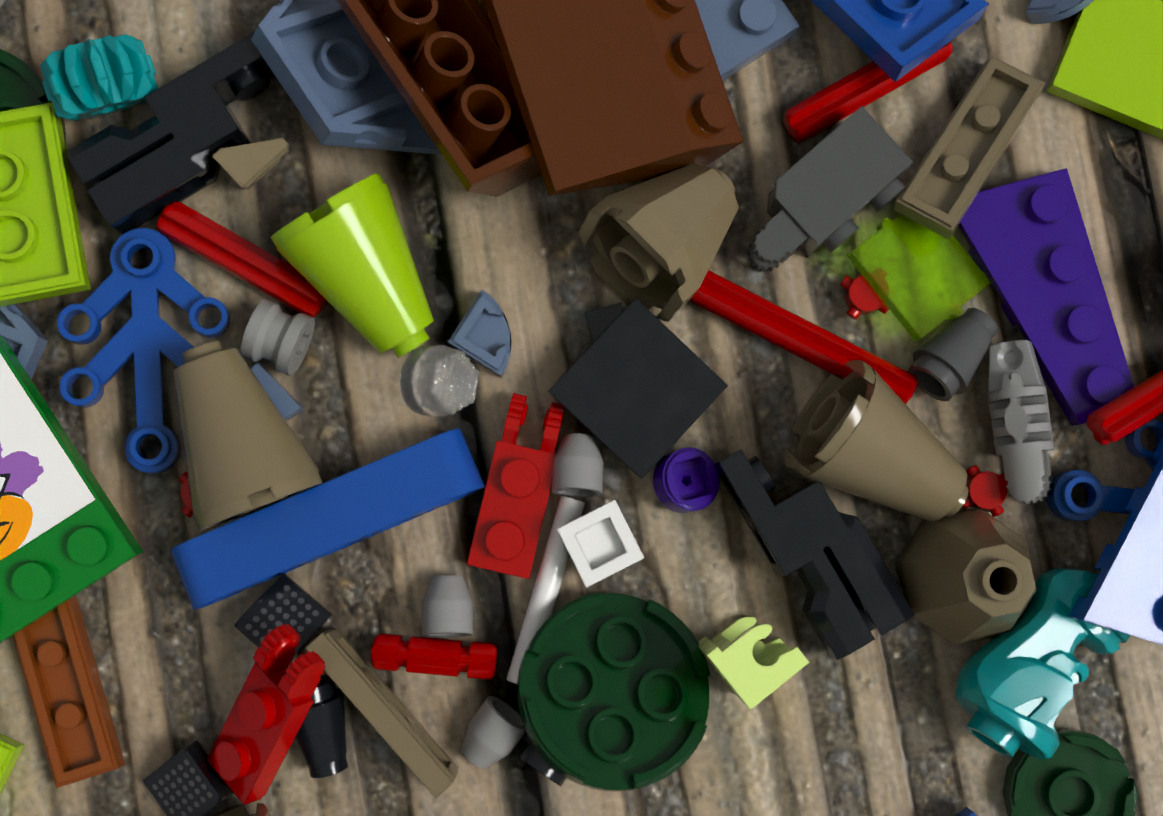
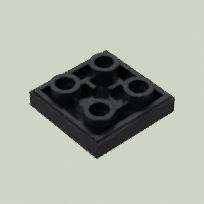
M635 298L547 392L637 477L642 479L728 385Z

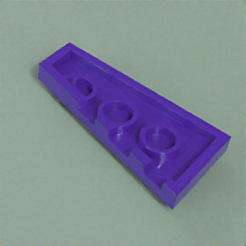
M1065 168L980 191L958 225L971 248L968 252L980 273H986L1004 304L1000 306L1013 327L1017 325L1025 340L1032 342L1041 375L1071 426L1084 424L1089 414L1134 388V384L1068 170Z

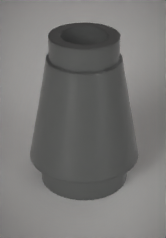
M968 308L963 315L955 319L913 353L914 363L909 368V373L915 375L918 379L917 386L929 396L940 401H949L954 394H963L990 346L992 338L998 332L997 324L985 312L977 308Z

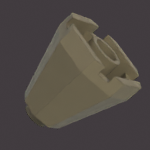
M694 163L607 195L589 211L578 232L584 247L592 239L595 243L598 253L590 261L596 274L627 305L637 298L648 310L652 306L662 309L657 318L669 322L685 307L700 288L739 209L735 197V187L729 177L722 171Z
M983 509L957 512L952 517H943L936 522L923 520L895 562L899 580H902L904 597L915 614L912 618L955 645L995 638L1002 633L1010 631L1037 591L1026 538Z

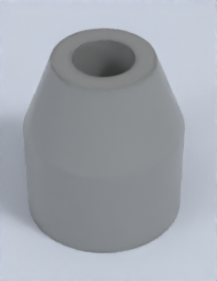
M580 433L563 436L553 461V494L576 498L602 495L604 462L594 436Z
M456 575L433 576L422 601V636H472L473 601L464 577Z
M488 696L468 722L461 746V752L464 757L475 766L486 769L509 755L526 733L520 713L503 700L494 696Z

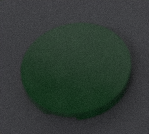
M602 592L567 603L554 612L536 631L523 654L517 679L518 707L523 726L531 743L542 758L557 772L567 779L591 789L612 792L630 791L643 788L671 775L691 757L701 742L707 728L705 724L709 710L708 677L710 676V671L705 655L698 647L697 639L674 613L651 599L645 601L624 594H602Z

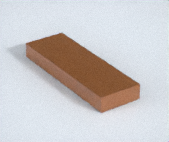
M74 596L13 635L56 788L112 771L125 765L78 600Z

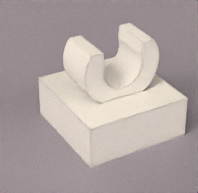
M616 500L557 529L586 588L644 559Z

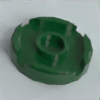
M1069 728L1055 729L1058 733L1060 745L1050 759H1038L1018 749L1007 766L1003 797L1008 816H1135L1138 793L1135 780L1130 777L1129 769L1125 765L1127 762L1116 748L1089 732Z

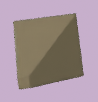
M283 138L221 148L212 157L242 189L246 188L249 190L290 153V147Z

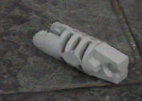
M1013 340L990 345L988 399L996 456H1002L1005 480L1008 481L1006 486L1009 489L1008 494H1011L1013 500L1017 499L1019 503L1026 502V504H1030L1031 501L1033 503H1037L1038 500L1044 501V497H1049L1048 492L1052 490L1050 488L1052 482L1049 480L1051 468L1048 451L1054 450L1047 390L1032 342L1028 340Z

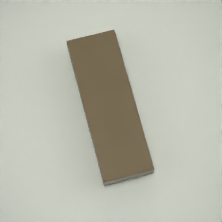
M990 55L899 195L893 210L949 240L1038 100L1046 83Z
M332 628L322 632L305 647L307 651H314L324 660V665L326 666L324 671L435 799L453 784L459 767L338 629Z

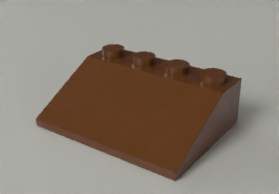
M484 0L549 196L653 179L694 163L707 166L743 143L695 0Z

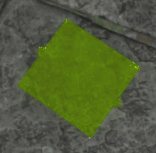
M902 214L893 221L888 218L882 220L876 227L878 232L847 255L915 342L922 339L946 318L954 320L962 314L961 306L991 283L953 235L948 240Z

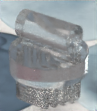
M445 345L420 346L408 352L402 366L399 405L409 407L415 413L423 416L443 417L455 414L456 411H460L463 407L474 403L479 371L474 369V364L470 363L468 357H465L464 351L452 349Z

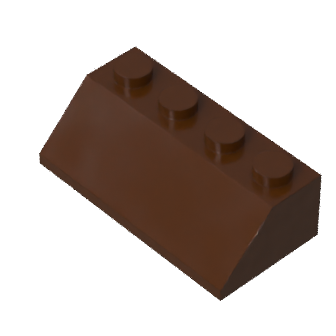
M337 0L467 192L498 197L542 175L491 20L478 0Z

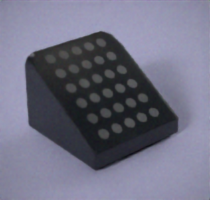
M284 573L237 620L234 626L259 648L261 646L260 642L264 640V636L268 635L270 630L272 631L276 626L279 627L282 624H289L300 635L299 638L301 639L298 642L299 646L295 648L296 652L290 662L292 663L333 614Z
M198 740L186 746L142 780L167 816H204L233 794V791L207 762L208 754Z

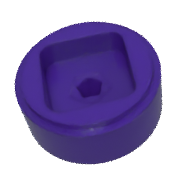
M688 447L670 452L659 460L654 469L653 487L655 494L666 508L676 513H690L706 508L713 502L719 490L720 479L715 463L705 452L696 448Z

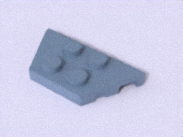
M281 0L277 6L271 8L258 25L251 41L322 145L442 155L337 0Z

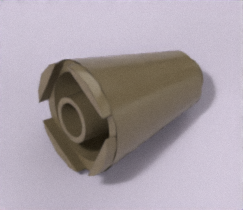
M213 341L182 353L185 364L174 370L193 517L196 518L200 530L251 513V511L269 504L272 505L323 483L319 469L237 348L223 350L220 341Z
M850 360L845 363V365L853 370L848 376L840 379L832 373L827 377L807 401L794 423L791 432L800 437L795 453L785 447L784 461L786 467L799 476L821 482L824 485L928 522H936L943 517L949 518L955 515L964 505L969 492L966 486V470L881 376L864 361Z

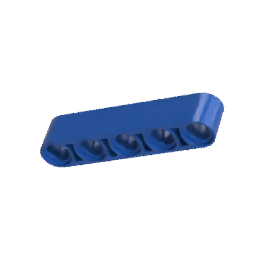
M457 428L431 437L173 547L169 551L193 610H197L483 489L485 486L461 428Z

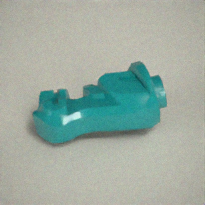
M1066 568L1050 569L1041 574L1035 583L1037 591L1031 599L1029 607L1013 628L992 639L971 656L961 668L956 680L955 700L972 716L966 725V729L996 752L1012 758L1017 749L1038 759H1050L1060 745L1058 733L1053 726L1054 721L1063 707L1073 698V685L1085 681L1089 676V667L1077 660L1073 655L1076 646L1081 643L1092 653L1109 655L1120 650L1121 647L1118 645L1126 643L1129 639V635L1069 617L1079 596L1087 598L1099 574Z

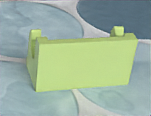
M744 616L736 619L711 640L706 636L698 641V647L733 693L751 710L810 662L798 647L791 648L785 645L779 637L766 643L760 641L767 638L773 629L772 626L769 624L755 625L757 622L755 617Z

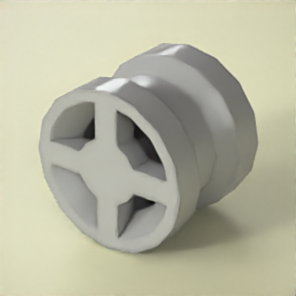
M263 299L257 305L246 326L241 343L242 357L253 362L261 359L268 360L275 364L278 372L288 376L293 375L301 365L311 343L315 328L314 317L304 313L294 316L282 312L278 303L269 299Z

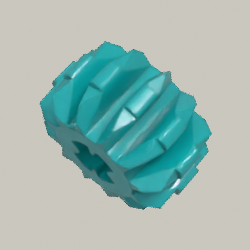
M126 34L116 37L108 35L99 39H88L82 43L67 45L65 49L51 52L40 64L44 77L42 84L47 99L52 101L56 115L68 120L92 119L130 109L135 105L146 103L144 97L158 89L154 78L156 71L151 56L146 54L143 42Z

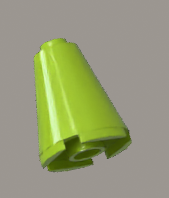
M375 173L326 200L327 203L308 214L306 212L274 233L270 238L275 244L276 250L379 354L392 348L396 357L399 358L430 339L424 328L434 322L389 187L381 175Z

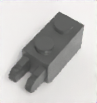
M863 106L776 180L774 189L768 194L767 213L772 219L764 225V230L759 229L758 235H755L753 238V243H750L748 246L750 248L747 251V254H749L748 260L751 261V266L757 268V271L761 269L765 272L766 270L772 271L774 267L778 268L779 262L784 263L798 249L809 257L823 245L831 254L859 229L852 220L868 205L878 213L905 188V185L899 178L914 162Z

